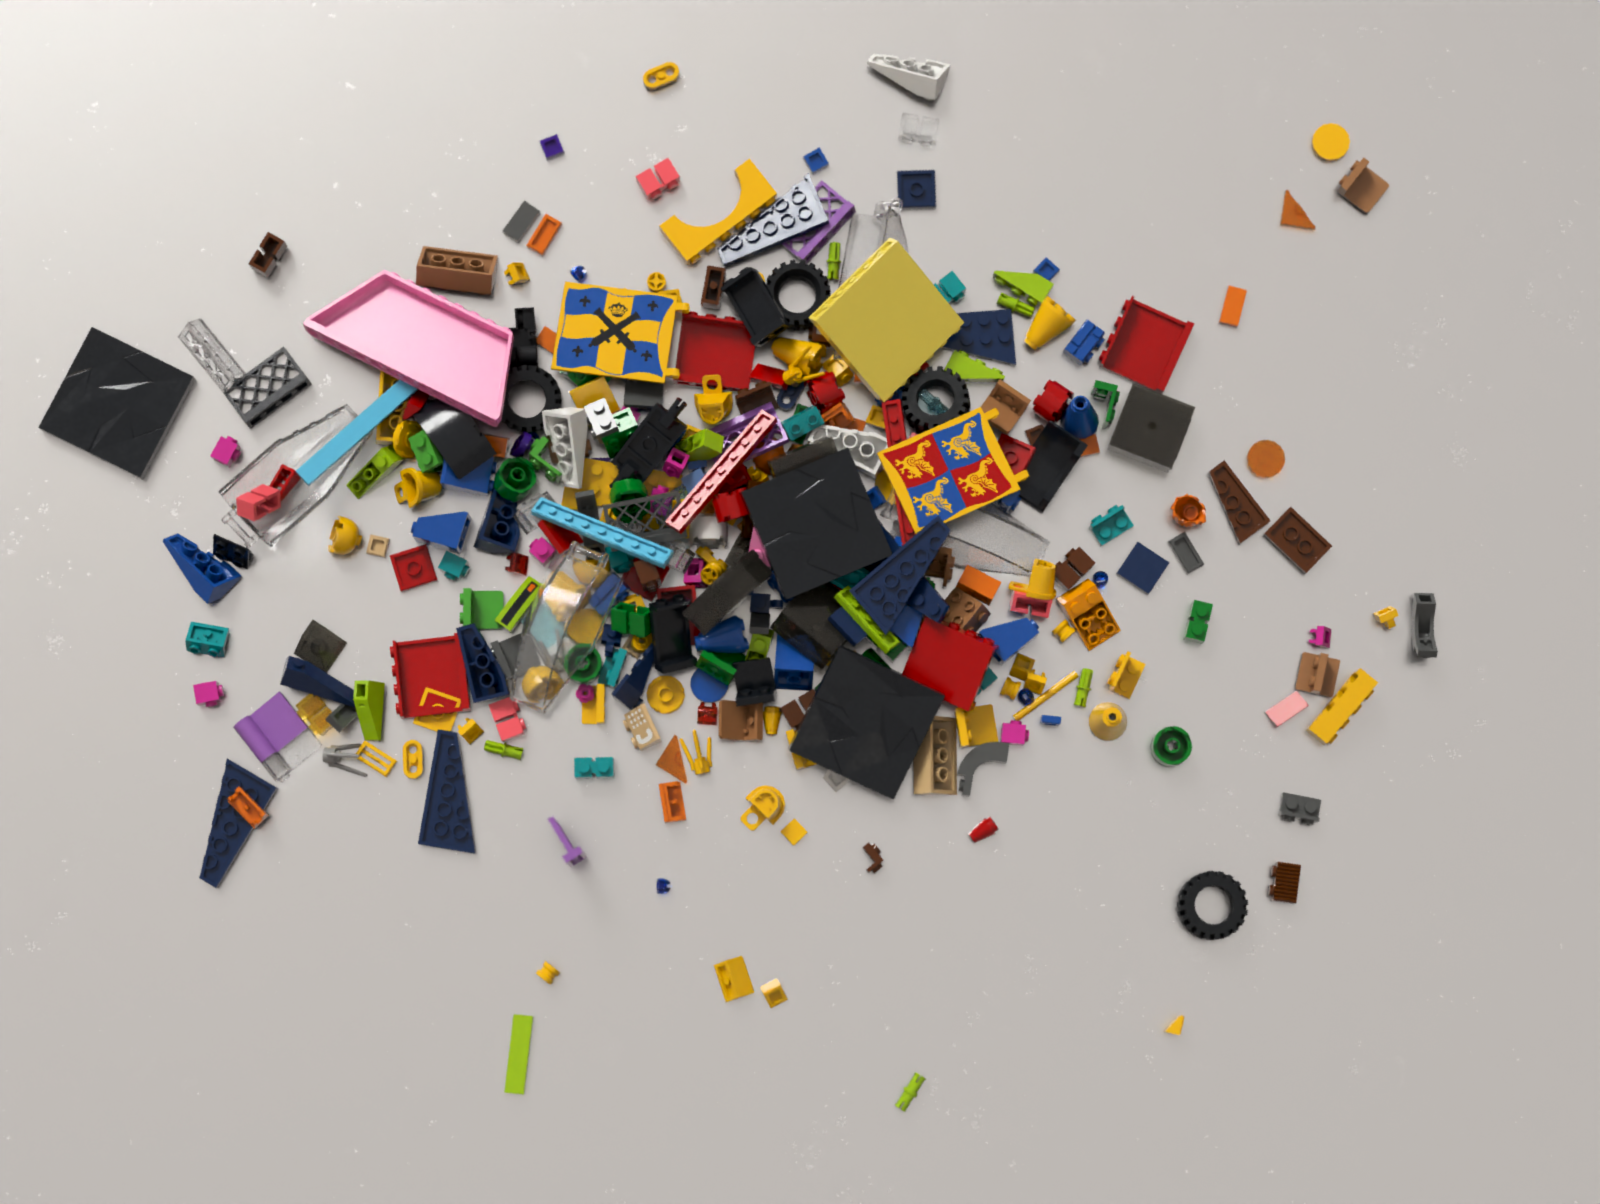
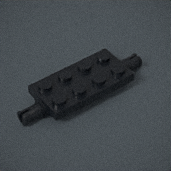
M677 397L669 410L665 409L658 402L655 404L611 461L618 468L619 474L610 483V488H612L614 482L623 479H639L643 483L688 427L678 419L679 414L687 406L685 401L678 407L682 399Z

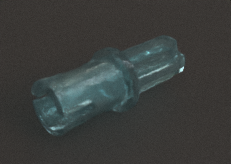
M922 389L918 393L920 399L928 405V409L933 410L938 415L949 410L940 401L939 397H934L926 389Z

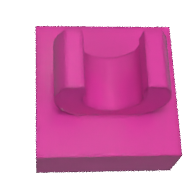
M1317 626V630L1311 629L1310 632L1316 634V639L1309 640V642L1322 648H1330L1332 629L1325 626Z

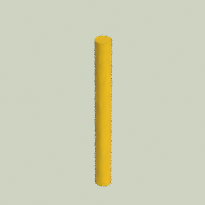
M1075 671L1071 672L1014 714L1013 718L1016 721L1021 720L1078 678V674Z

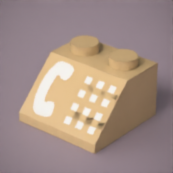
M644 703L624 714L625 720H623L627 731H632L634 737L631 738L635 749L639 747L640 751H643L662 742Z

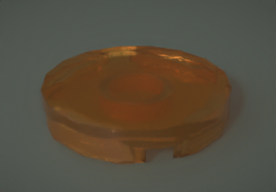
M1261 440L1253 444L1246 458L1250 471L1261 478L1277 475L1285 463V455L1281 446L1270 440Z

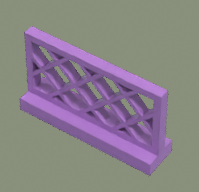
M822 180L815 189L818 192L823 187L828 191V197L819 199L821 202L828 201L829 210L824 211L826 214H829V224L822 226L820 229L817 228L814 236L806 237V234H803V237L793 238L781 244L796 256L799 261L805 260V264L809 263L856 212L854 205L850 201H846ZM839 200L843 204L839 209L831 210V201ZM803 241V247L799 252L793 249V242Z
M771 402L709 429L724 436L722 454L713 458L715 463L724 454L727 446L733 443L730 441L731 438L739 436L761 409L776 417L778 422L770 430L768 437L763 438L761 441L764 442L763 447L755 448L744 462L789 442ZM774 433L783 436V438L777 441L771 440Z
M553 816L548 819L568 852L562 856L565 862L570 867H573L586 859L587 855L580 846L574 849L559 822Z

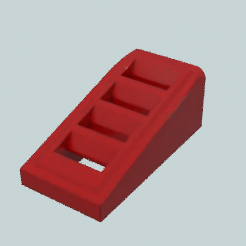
M282 464L269 486L275 489L278 487L282 488L280 490V500L282 502L298 483L300 477L296 474V470Z

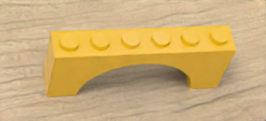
M750 158L735 169V175L741 187V194L735 209L725 219L710 226L697 227L688 225L673 215L659 226L662 234L687 265L698 262L703 253L711 252L716 248L715 244L721 240L723 242L731 236V232L735 229H742L747 224V220L750 218L755 219L763 208L770 206L776 201V191Z

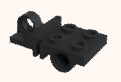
M534 307L515 308L516 327L509 328L514 336L509 371L521 365L538 367L536 336H531V332H536Z

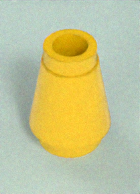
M764 707L763 718L766 734H777L782 713L780 712V707Z

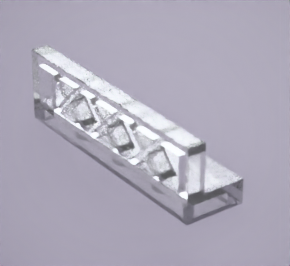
M202 319L190 321L186 324L178 338L223 393L228 392L234 382L243 380L247 374ZM188 332L192 336V342H190L186 337ZM198 346L203 349L204 356H201ZM210 360L215 364V370L211 368ZM221 375H224L228 380L226 385L223 383Z

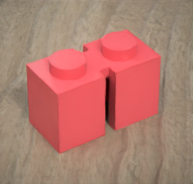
M669 158L654 165V171L662 184L659 183L651 168L636 176V181L648 200L661 196L664 189L671 190L678 186L680 176Z
M262 484L252 489L251 492H246L237 497V515L256 521L266 516V513H271L281 508L280 490Z
M1012 591L1010 600L1011 611L1028 614V604H1030L1031 615L1049 617L1052 599H1036L1027 597L1026 593Z
M508 697L489 704L495 722L514 716L512 719L496 724L502 742L525 734L523 730L526 729L523 718L519 719L517 711H520L516 700L512 701V698Z

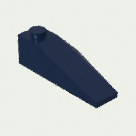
M493 488L473 547L489 553L515 552L520 536L517 502L503 498Z
M473 623L456 628L473 703L486 702L509 695L506 675L476 624Z
M652 643L643 653V658L636 661L633 665L632 673L630 675L626 674L612 692V697L630 711L641 705L644 701L641 698L644 695L654 665Z
M292 656L286 658L280 685L355 707L353 689L308 661Z

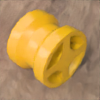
M653 272L648 276L647 285L651 292L657 293L658 291L665 290L666 280L663 274Z
M709 562L700 573L702 581L708 585L715 584L723 575V568L718 562Z
M1065 619L1052 633L1058 635L1063 643L1076 629L1070 627Z
M1007 677L1000 695H1007L1011 700H1014L1021 683L1014 682L1011 678Z
M545 961L542 969L538 970L536 974L551 985L553 978L558 976L560 972Z

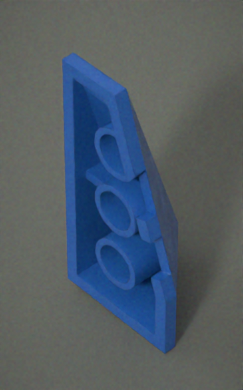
M177 533L163 539L164 545L194 591L207 604L222 598L241 579V575L224 560L221 563L213 558V554L210 552L204 553L197 548V544Z

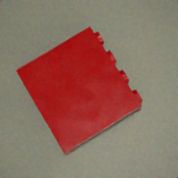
M1132 296L1130 301L1126 299L1121 309L1125 311L1123 316H1118L1114 325L1117 328L1115 334L1110 333L1106 342L1109 344L1107 351L1103 350L1099 357V361H1101L1100 367L1162 395L1194 323L1190 321L1185 323L1134 300L1135 296Z
M689 311L688 314L682 313L675 367L679 369L680 376L679 379H673V383L703 387V376L720 375L722 390L734 392L744 388L749 390L751 381L749 375L752 372L755 346L750 341L751 335L743 321L736 320L735 317L725 316L723 319L717 318V315L714 314L700 316L697 312ZM711 379L707 382L708 388L715 389L718 386L715 380Z
M925 616L902 674L944 693V701L969 712L974 710L977 703L975 698L995 650L999 649V646L994 644L995 641L990 638L984 637L983 639L978 637V633L967 629L965 631L961 629L960 625L950 621L948 623L942 620L940 624Z
M454 633V636L404 642L393 641V646H390V655L395 661V665H392L393 677H396L397 684H394L395 696L398 695L399 703H396L397 715L400 714L402 719L471 711L468 678L457 633ZM426 687L461 699V704L458 708L455 707L456 701L428 692L424 705H419ZM434 704H441L443 707H441V706H432V705H434Z

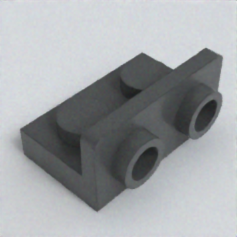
M1283 792L1278 816H1283V820L1294 822L1295 819L1302 820V824L1313 825L1319 822L1320 819L1318 816L1321 800Z

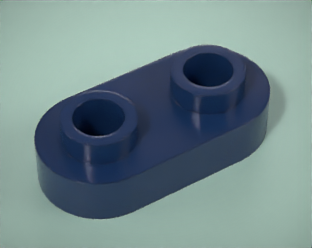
M805 381L801 382L798 387L788 385L787 390H780L777 396V403L781 409L791 410L794 408L804 390ZM788 398L790 402L785 404L783 403L784 399Z

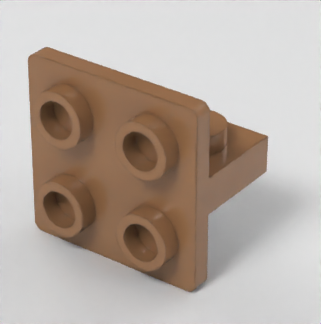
M1303 652L1295 689L1333 697L1340 660L1329 658V654L1320 653L1316 655Z

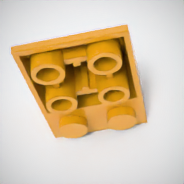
M1089 579L1056 598L1063 613L1072 627L1076 629V633L1088 651L1121 631L1096 584Z

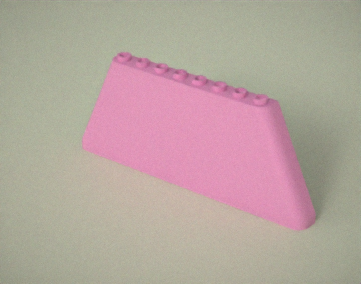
M383 270L314 313L303 323L305 330L311 336L493 427H497L502 420L514 341L513 332L507 327L502 328L496 325L491 319L486 320L480 317L474 311L470 312L464 309L458 303L453 304L442 295L437 296L433 294L428 288H421L413 281L401 278L395 272L390 273Z

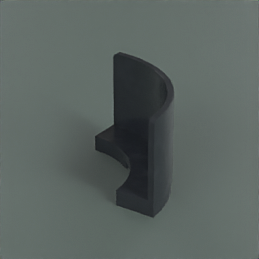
M437 398L413 414V417L426 432L458 479H461L497 454L485 435L481 433L471 415Z
M1048 421L1032 445L1037 450L1027 468L1029 477L1018 483L1020 487L1019 497L1042 512L1088 446L1053 421Z

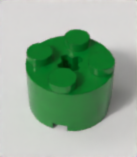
M522 457L506 459L495 475L494 489L503 498L512 502L524 499L536 482L534 466Z
M623 479L613 483L609 499L610 503L646 497L648 493L641 480ZM648 501V503H647L646 506H645V508L648 509L649 511H650V501ZM631 504L626 511L635 516L640 507L636 504ZM616 507L612 508L615 517H618L621 511ZM642 510L637 519L642 520V517L647 512ZM624 513L620 520L624 523H630L632 518Z
M585 643L572 646L563 657V668L567 676L578 684H588L598 679L603 667L599 652L591 645ZM584 659L588 665L581 668L578 663H581V660Z
M1177 726L1163 728L1154 736L1151 743V753L1155 760L1168 767L1181 764L1189 757L1192 751V743L1188 733ZM1173 742V747L1176 748V750L1173 749L1170 751L1169 746L1167 744Z

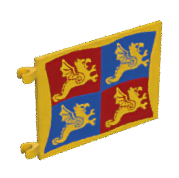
M979 407L877 453L915 535L937 516L944 523H948L1019 491L1018 482L1024 481L1029 477L1027 470H1023L1016 475L1013 474L988 423L989 420L998 417L999 412L997 408L984 413L982 408Z

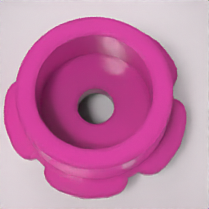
M581 684L578 690H576V697L580 699V702L587 703L593 700L595 696L593 693L594 688L591 685Z

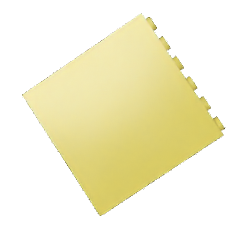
M889 238L808 317L874 397L882 402L891 399L894 392L899 387L904 386L907 379L912 374L917 373L921 368L920 366L925 361L930 360L934 352L938 348L943 347L947 340L957 333L964 324L963 320L902 245L892 238Z

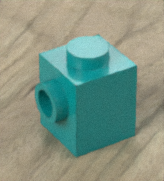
M609 546L605 548L611 568L615 572L625 573L634 567V556L622 551L612 552Z
M446 550L438 569L445 573V577L454 581L455 578L461 580L462 576L465 577L470 567L467 560Z

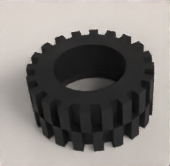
M790 260V264L787 265L785 262L781 263L779 269L775 267L772 270V275L768 276L766 286L790 327L794 328V331H799V328L804 327V330L809 329V326L813 323L808 317L830 297L831 291L827 277L823 276V271L820 268L817 270L815 264L811 262L810 265L805 264V260H800V263ZM802 280L811 285L816 294L815 302L811 308L801 313H793L781 305L778 295L781 288L787 282Z
M521 365L512 368L508 374L501 421L511 429L520 432H535L544 429L542 411L530 418L517 415L510 407L509 393L516 383L522 380H533L545 392L546 402L542 411L559 409L562 399L557 381L550 373L536 366Z
M932 366L927 367L928 372L924 373L922 369L919 370L917 378L912 375L910 377L911 384L906 382L904 386L905 392H902L903 409L906 420L909 421L912 429L915 427L918 434L970 412L971 404L966 383L964 380L961 381V376L958 373L953 375L952 369L947 368L946 372H944L943 366H937V370L933 371ZM935 386L948 389L954 395V402L946 412L939 415H930L919 408V397L926 389Z
M1207 871L1192 877L1184 884L1183 889L1178 895L1180 897L1177 901V906H1179L1177 913L1182 919V925L1188 928L1187 931L1191 934L1193 933L1196 937L1206 940H1218L1230 936L1238 930L1240 925H1243L1244 917L1248 913V910H1246L1248 899H1245V890L1241 889V884L1239 881H1235L1233 876L1226 875L1220 871ZM1205 887H1218L1225 891L1230 898V914L1220 924H1208L1200 919L1196 913L1195 899L1198 893Z

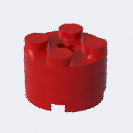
M825 371V375L804 382V386L809 387V391L806 392L811 404L821 411L820 415L838 403H843L842 400L845 399L843 390L841 388L838 389L835 383L837 380L832 371L829 373Z
M1048 380L1044 386L1045 391L1043 394L1038 395L1033 401V410L1035 414L1044 420L1055 423V421L1058 422L1062 417L1063 411L1069 405L1067 401L1069 398L1073 399L1074 393L1058 382Z
M746 487L732 491L730 495L729 492L712 498L717 523L749 515L740 495V492L747 490Z

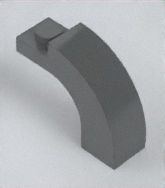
M594 489L576 492L575 498L578 512L600 520ZM583 536L587 560L606 557L604 544Z
M1414 593L1412 644L1413 651L1417 653V657L1437 658L1438 650L1434 638V615L1436 609L1434 593Z
M984 743L972 749L965 756L957 772V776L964 777V780L960 779L959 791H962L961 796H970L974 772L981 764L986 762L1007 763L1010 743Z

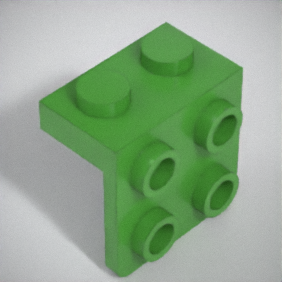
M422 430L408 438L421 472H442L444 459L426 432Z
M544 436L540 440L537 438L531 445L528 461L532 463L536 471L541 470L544 472L545 477L549 481L559 483L562 473L541 458L548 448L549 440Z
M463 588V593H460V605H463V612H460V624L466 626L475 623L478 629H502L503 627L496 623L495 619L504 608L503 592L473 591L471 588Z

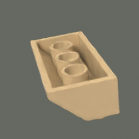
M934 717L914 758V794L957 795L955 718Z

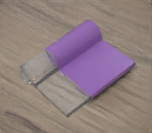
M280 691L253 714L244 717L233 727L275 782L280 780L282 783L290 777L289 773L322 746Z

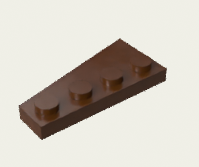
M1225 460L1208 472L1239 544L1271 521Z

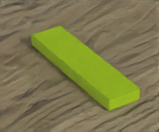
M846 586L834 598L880 649L887 654L900 641L891 631H889L888 635H885L849 591L851 588Z
M513 1015L504 1093L524 1095L533 1016Z

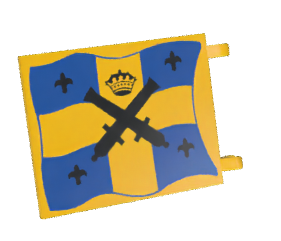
M565 282L551 370L665 384L666 377L679 379V369L667 368L676 311L688 314L690 311L689 304L677 303V295Z

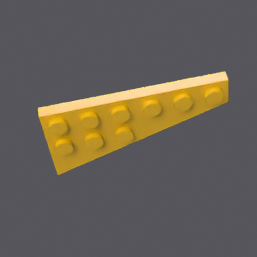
M585 458L582 488L576 489L564 486L561 505L576 510L578 508L575 493L593 489L597 506H603L605 503L609 504L611 490L609 485L619 474L618 468L611 462ZM653 470L643 484L647 489L648 496L651 495L653 486L658 487V485L669 488V492L679 491L680 494L681 478H683V475H680L678 479L676 477H669L664 471Z

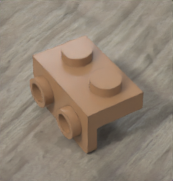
M941 547L925 573L928 576L943 578V586L947 585V580L952 579L953 569L951 568H954L955 557L952 556V548Z

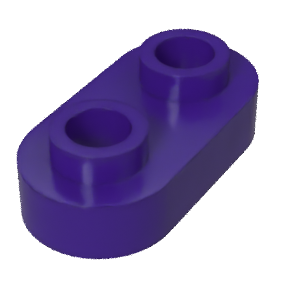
M524 431L514 442L510 455L515 458L523 456L526 449L529 450L533 443L532 435Z

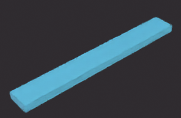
M398 380L296 470V474L310 486L419 389Z
M540 497L531 510V514L663 569L674 555L671 549Z

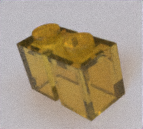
M308 694L295 705L298 708L296 713L303 721L307 719L311 723L308 727L315 735L319 733L321 736H324L333 728L325 720L332 711L319 696Z

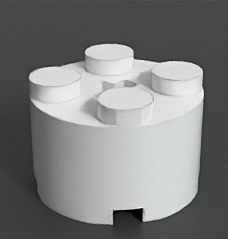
M698 514L690 523L689 545L693 547L694 543L697 544V548L699 546L702 548L707 546L709 549L719 548V544H723V547L728 544V522L717 523L715 514L712 516Z

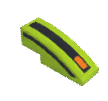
M529 576L501 610L495 622L512 633L545 586Z

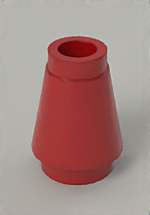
M989 817L987 819L984 818L969 835L976 843L996 834L995 832L999 829L993 819Z

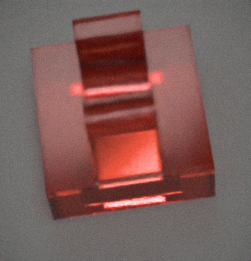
M511 553L506 558L510 560V567H505V570L518 575H526L529 556Z
M701 702L700 706H698L697 724L717 725V707L715 703H712V707H707L705 702Z

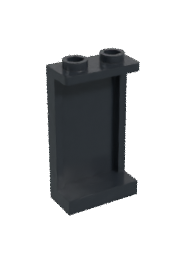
M747 267L742 269L737 277L728 279L720 289L727 294L750 333L751 343L754 346L761 347L789 328L790 325L758 270Z
M676 594L673 598L657 599L655 602L649 603L654 666L662 674L693 667L697 663V658L692 655L687 606L691 604V599L683 594Z

